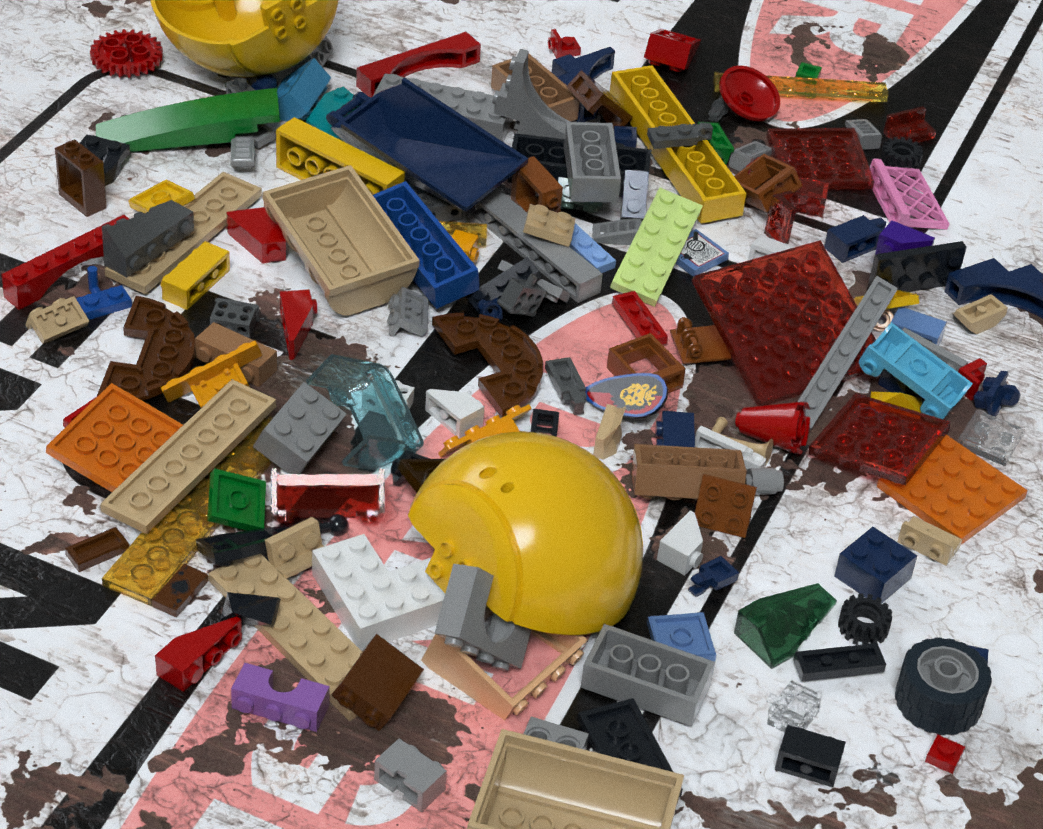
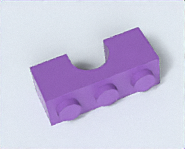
M244 663L231 688V704L233 709L243 713L254 714L271 721H279L296 726L299 729L317 732L329 707L330 686L301 678L294 690L277 692L273 690V670Z

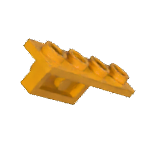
M256 340L244 343L236 350L220 355L214 361L204 366H198L180 378L168 381L166 385L161 387V390L168 402L192 391L199 406L202 408L232 379L249 387L240 367L261 357V350Z
M530 404L522 408L520 405H516L505 412L506 416L500 418L499 415H496L485 422L486 426L479 428L478 425L473 426L465 431V436L460 439L457 435L451 437L443 443L445 447L438 453L439 456L443 457L485 437L500 433L520 432L514 421L522 418L532 409Z

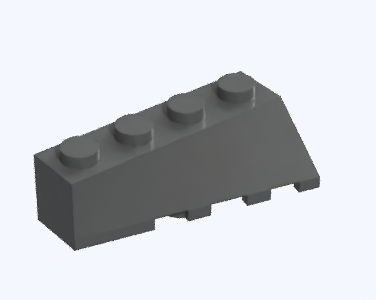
M170 200L151 207L147 213L141 211L135 213L134 218L128 220L125 218L119 219L112 226L109 224L103 225L104 265L126 278L194 231L193 211Z

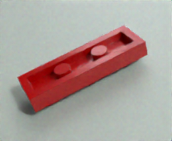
M635 291L613 296V306L636 338L651 333L662 345L667 344L668 335Z

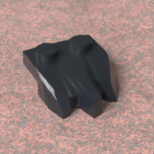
M86 134L80 144L103 161L105 186L109 185L121 173L120 165L130 153V145Z

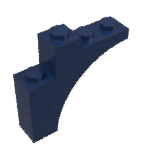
M607 47L577 58L569 54L554 59L552 61L551 73L565 85H568L581 70L595 80L601 74L613 69L615 50ZM580 102L578 119L575 121L587 122L597 118L598 110L592 114Z
M995 258L950 272L944 292L958 305L972 303L992 294L1005 305L1026 310L1043 319V274L1032 264L1008 271Z

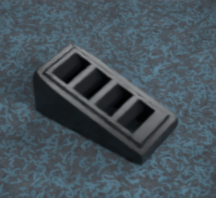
M533 409L530 432L550 433L552 436L557 437L559 412ZM537 424H538V425H545V426H552V428L539 427V426H537Z

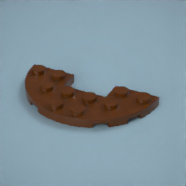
M135 296L124 324L123 332L124 336L146 338L136 364L110 361L97 396L113 383L143 401L162 394L161 387L166 385L168 381L186 375L191 369L195 358V337L189 328L188 321L178 311L174 313L166 309V305L162 302Z
M450 313L432 317L433 327L454 355L477 348L496 372L478 378V387L501 418L507 415L505 412L516 405H520L522 408L536 396L542 383L543 359L536 344L522 330L514 325L511 327L499 323V319L479 314V318L464 317V313Z

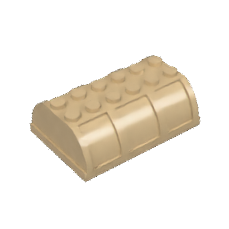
M351 165L263 191L262 199L267 214L278 224L284 239L291 249L298 253L304 262L307 273L321 287L328 304L335 312L349 316L359 314L361 311L373 307L382 306L389 302L393 294L397 295L401 287L408 288L411 284L417 268H419L420 260Z
M501 729L467 829H671L684 775Z

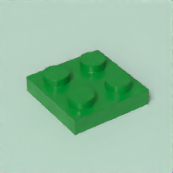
M214 468L210 473L207 521L243 530L264 528L266 481Z

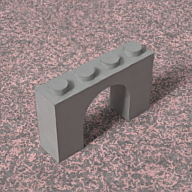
M453 564L435 634L445 638V644L461 648V652L477 656V660L492 664L491 667L502 671H509V667L521 669L531 629L516 625L512 621L506 622L494 613L490 626L486 631L484 613L494 576L479 567Z

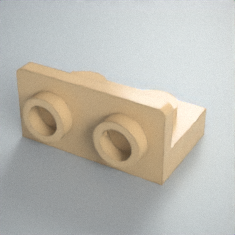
M75 296L68 299L60 298L44 309L43 307L34 309L29 313L26 327L28 330L33 328L42 344H45L87 326L89 319Z
M913 516L909 522H903L897 542L947 566L960 548L962 539Z
M313 517L265 539L268 560L285 579L294 577L299 572L311 567L312 550L324 547L322 545L319 522Z

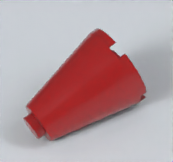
M807 402L744 407L736 415L735 426L739 428L741 434L765 443L773 439V446L794 454H802L803 451L800 450V446H806L810 431V417L805 415V409L810 410Z

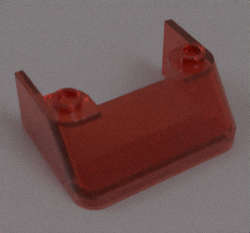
M271 468V515L273 518H277V523H294V518H330L335 514L343 515L345 518H361V523H378V518L383 517L385 514V468H379L377 474H278L277 468Z

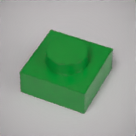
M801 62L796 72L795 80L807 85H816L821 75L822 67Z

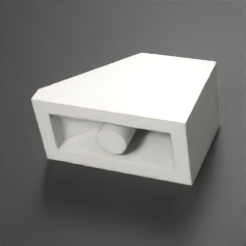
M437 389L426 391L425 411L455 436L457 435L459 439L465 436L464 432L473 426L478 425L479 428L483 426L485 406L468 392Z
M689 511L659 543L657 561L684 576L692 568H697L703 558L701 553L703 539L694 512Z

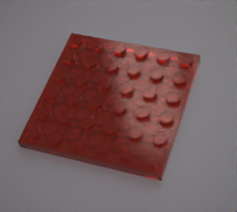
M821 240L698 274L692 279L693 285L757 406L768 405L803 394L857 308L854 299ZM872 332L841 382L866 374L859 365V359L866 348L876 341Z

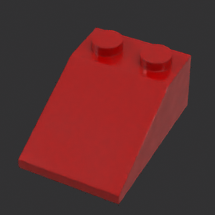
M660 28L650 33L644 58L649 59L648 63L661 66V63L669 65L670 70L681 72L682 69L685 70L689 67L701 39Z

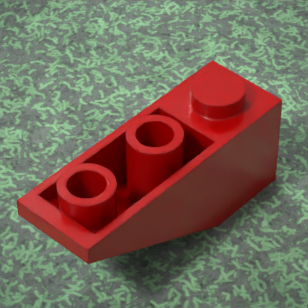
M236 616L175 637L155 655L156 675L184 692L191 684L197 683L211 666L217 665L225 653L240 643L242 639L241 619Z

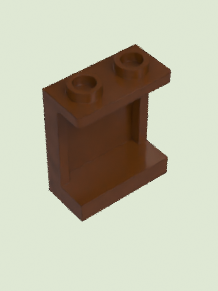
M582 70L566 86L590 113L594 114L598 110L600 116L607 123H612L613 130L614 126H625L633 118L609 91Z
M376 633L331 695L341 706L359 716L366 725L380 731L391 719L424 669Z

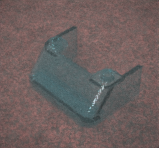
M331 354L306 380L307 385L327 388L330 399L334 404L349 407L364 438L342 460L344 466L376 470L393 463L405 450L416 453L424 445L423 438L392 373L382 364Z

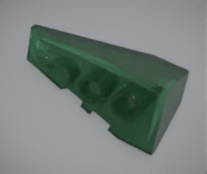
M819 583L759 598L738 610L734 634L765 664L773 669L794 657V653L798 651L800 645L804 640L807 641L813 629L824 620L836 605L837 600Z

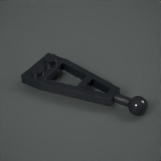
M340 514L332 515L327 522L319 523L320 534L330 533L333 536L344 535L349 527L348 520ZM296 524L196 539V549L214 564L227 566L231 565L233 560L267 552L265 539Z

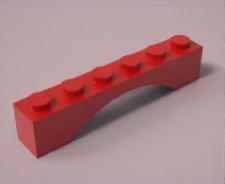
M463 32L357 67L356 86L364 94L372 98L384 74H396L400 77H406L426 69L442 67L464 68L479 63L481 44L469 33Z
M122 215L103 225L109 224L112 226L115 225L116 221L119 219L125 218L128 220L129 218L125 215ZM103 225L1 274L4 298L20 310L40 300L47 289L71 268L87 260L104 257Z

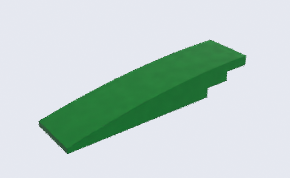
M277 88L200 98L140 111L96 124V136L129 144L130 152L231 142V139L235 138V134L258 132L257 124L280 122Z

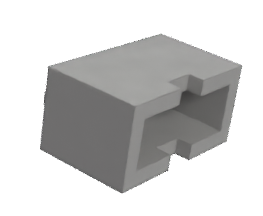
M401 739L395 741L375 760L374 780L391 792H394L396 789L404 794L402 799L420 812H423L445 791L447 770L437 761H432L420 753L415 746L408 745Z

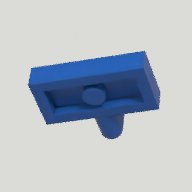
M89 266L87 268L88 285L91 294L78 297L76 300L89 320L131 308L132 299L122 285L101 291L97 267Z

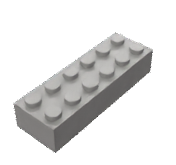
M384 74L374 95L402 83L404 77L396 74ZM406 78L504 142L513 119L494 114L496 104L492 103L494 95L485 94L480 91L465 90L460 87L445 86L440 83L420 81L416 78Z

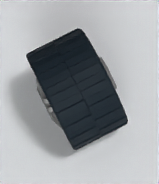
M942 637L924 639L922 642L914 644L907 651L903 660L895 691L897 707L907 720L926 732L937 733L938 735H956L960 732H966L975 726L981 717L992 683L991 670L984 657L974 648L972 649L963 642Z

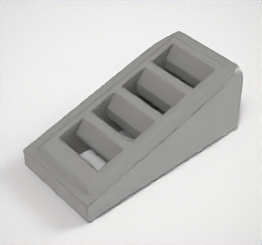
M867 119L845 121V125L858 150L880 148L882 135Z
M235 136L234 139H231V166L253 167L255 159L254 137Z
M754 141L735 149L731 153L729 167L741 171L763 154L772 155L774 149Z
M630 218L593 224L592 239L597 243L631 245L641 225V219Z

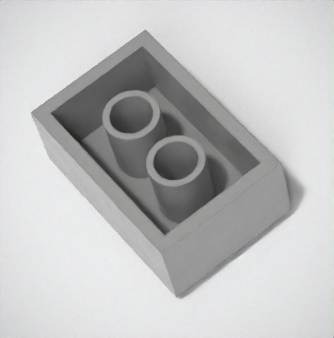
M303 382L263 429L253 448L297 479L335 432L347 413Z

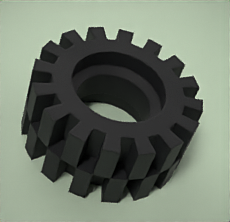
M894 137L893 140L889 138L883 144L880 159L885 166L919 169L923 156L922 146H918L919 143L916 141L912 143L913 139L910 138L908 140H905V137H901V139Z
M862 593L858 594L857 598L852 595L849 597V600L846 599L844 601L838 627H840L841 635L845 634L847 641L852 638L855 645H858V642H862V644H868V642H879L881 644L884 642V639L888 636L893 616L892 610L888 609L889 605L886 602L881 604V598L877 597L876 600H873V595L871 594L864 598ZM857 617L868 618L874 623L862 622Z

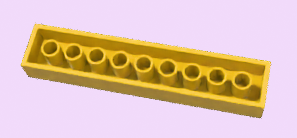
M650 65L612 72L610 93L631 114L633 118L629 123L632 127H636L637 134L646 147L652 150L651 154L679 194L686 199L703 205L697 218L700 224L743 216L746 192L708 140L698 141L697 145L653 148L647 136L648 128L695 124L655 68Z

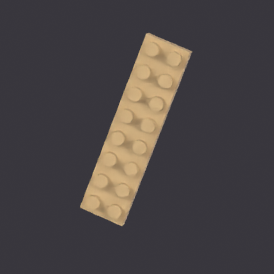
M222 172L194 195L195 200L184 205V207L193 211L194 231L190 235L180 240L173 247L167 249L127 278L108 267L105 268V276L143 294L148 293L179 262L188 257L195 248H198L204 241L208 242L227 226L226 212L247 209L262 196V188Z
M232 379L100 503L101 512L147 534L276 408V399Z
M262 554L233 560L231 565L221 566L208 573L209 582L225 598L227 592L279 597L281 601L274 627L253 626L309 681L330 686L329 701L349 721L358 717L351 710L341 706L331 694L344 679L362 651L288 579H285Z

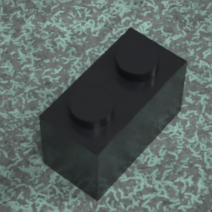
M787 724L774 770L833 788L846 742Z

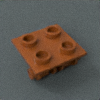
M682 317L678 320L677 329L670 330L683 364L730 360L732 358L718 325L692 327L691 320Z
M703 474L695 509L698 526L745 538L751 520L757 487Z

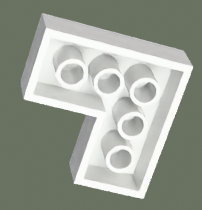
M365 534L312 550V575L352 641L361 651H363L376 633L387 642L436 626L445 596L441 588L425 572L431 558L388 571Z

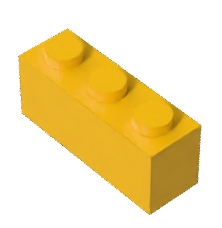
M204 241L188 257L179 262L169 274L162 278V299L188 310L230 271V251Z

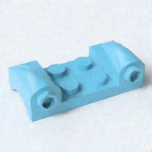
M892 322L877 340L866 348L859 359V365L864 373L878 377L884 370H887L895 378L924 398L925 401L920 407L921 413L926 420L933 423L942 422L973 384Z

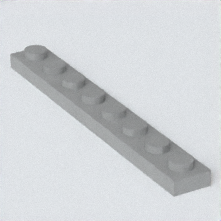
M878 276L872 282L798 402H807L809 404L810 410L805 409V415L810 417V430L898 288Z

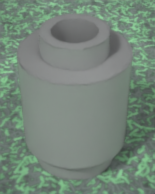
M749 468L746 473L745 484L757 487L755 495H775L777 492H782L784 477L782 471L775 468Z

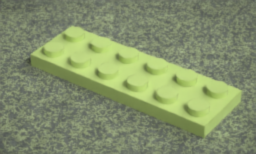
M659 187L610 288L621 293L635 291L644 303L655 307L703 205Z

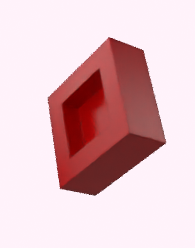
M937 734L925 762L953 774L964 753L965 746Z

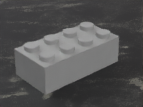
M566 122L564 152L570 200L577 202H618L621 176L613 124Z
M604 624L584 662L581 688L618 701L634 698L640 709L693 726L711 686L715 662Z

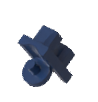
M1000 371L997 377H986L982 385L983 391H977L974 395L975 407L987 409L988 417L996 418L1003 405L1013 406L1020 400L1021 394L1015 385H1007L1008 371Z

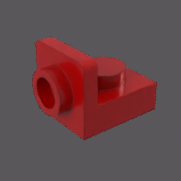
M551 29V35L548 38V48L552 50L556 58L569 54L572 56L581 55V47L575 37L566 36L561 38L556 29Z
M981 358L958 370V373L973 383L965 394V397L970 401L974 400V395L985 378L984 373L987 363Z

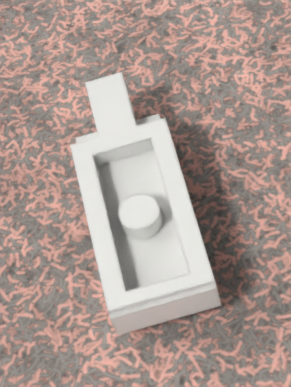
M700 426L697 429L695 436L696 448L741 450L746 471L749 468H764L766 458L756 452L753 453L751 448L706 427Z

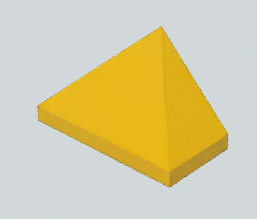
M871 391L870 412L918 419L922 417L920 410L922 398L896 392Z

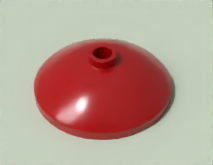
M733 66L728 68L721 76L719 88L722 98L727 106L737 115L752 121H766L778 112L780 108L779 92L773 82L762 72L748 66Z

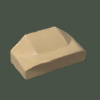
M990 294L956 309L952 314L971 332L979 334L995 327L1006 316L1008 307Z
M607 404L595 438L593 455L598 459L604 460L617 453L622 438L620 424L626 407L617 408L614 405Z

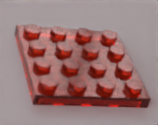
M768 128L766 136L772 148L773 158L795 168L803 185L799 189H873L874 179L855 128Z
M855 393L809 445V455L906 486L950 431V421Z

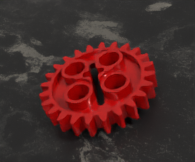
M123 29L121 33L114 30V34L106 32V37L99 36V40L93 41L94 45H91L90 50L92 65H96L97 70L102 69V73L109 71L110 76L118 74L120 78L123 74H126L128 78L131 77V74L139 77L140 72L148 74V69L154 71L155 66H160V62L163 61V47L161 42L157 41V37L151 38L150 33L143 35V31L135 33L134 29L130 32Z

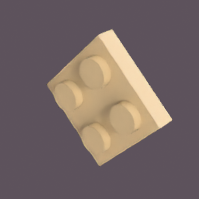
M530 204L523 233L569 247L576 218L571 217L565 212L557 213L551 211L543 205Z

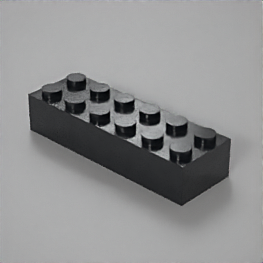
M514 133L513 149L527 158L534 156L557 181L559 177L568 178L564 139ZM616 145L621 176L619 196H622L625 170L649 172L652 150ZM512 176L508 178L507 183H512Z

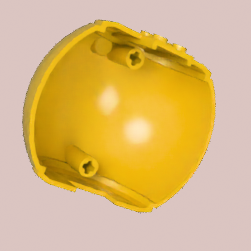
M339 0L150 1L155 17L164 34L189 60L217 74L238 78H255L281 72L309 56L328 33L336 15Z
M525 431L500 433L479 439L460 448L442 461L426 478L412 501L408 517L416 530L435 549L425 572L444 593H446L453 564L479 567L493 575L486 605L506 622L512 621L516 625L545 633L560 635L590 634L601 631L604 624L613 626L626 615L633 602L640 582L643 562L642 531L635 507L614 473L595 455L568 440L549 434Z

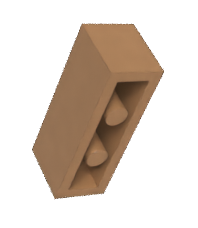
M213 322L195 338L196 358L210 363L216 357L228 354L236 350L240 345L254 340ZM257 342L262 356L241 366L240 369L247 382L260 387L277 371V351Z

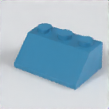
M315 58L285 76L277 87L280 120L287 122L293 117L304 120L311 114L310 108L320 101L319 96L328 89L326 85L331 77Z

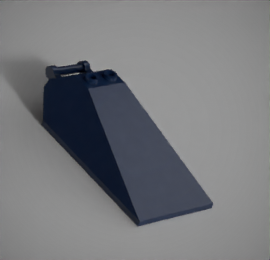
M405 77L402 79V83L382 90L372 98L359 91L353 95L352 100L338 110L331 111L326 115L328 123L332 125L331 129L344 142L404 171L405 181L465 212L528 163L527 157Z

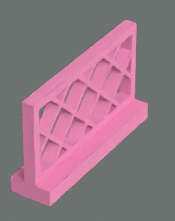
M881 159L872 160L866 174V179L889 222L893 220L908 227L948 229L950 224L919 169L885 166Z

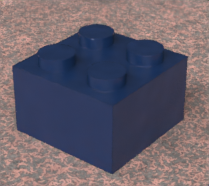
M872 526L839 554L834 577L859 594L863 593L865 598H867L868 594L873 595V600H876L877 597L881 598L882 604L912 578L918 555Z

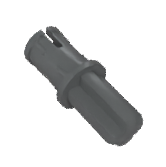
M722 95L712 103L708 119L711 122H718L722 116L727 114L729 107L722 98Z

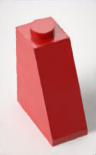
M264 207L226 212L227 233L261 263L286 261V240L283 237L282 230L269 217Z

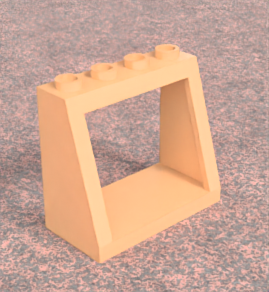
M487 605L485 607L484 622L494 614ZM531 629L532 635L561 653V655L512 698L467 654L461 652V648L445 644V638L437 634L434 635L421 661L430 670L505 721L513 713L518 716L528 706L529 702L527 700L533 696L537 699L547 689L546 683L549 680L556 682L565 673L566 668L564 667L568 663L572 666L575 665L585 654L582 648L588 640L582 634L560 635Z

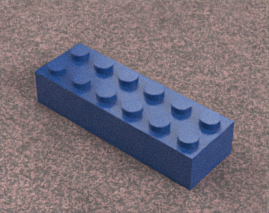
M406 181L373 195L420 260L419 268H417L413 281L436 309L479 290L478 268Z

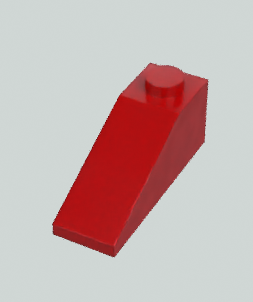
M310 289L280 291V315L289 360L295 359L313 325V314H317L316 299L311 298Z

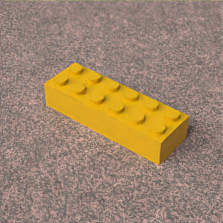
M295 117L276 129V167L300 180L351 165L372 195L404 182V171Z

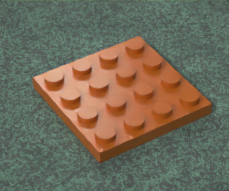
M111 383L46 445V453L110 492H113L174 435L183 424Z
M947 434L942 435L878 479L877 488L923 521L961 538V545L1025 499L1028 491Z

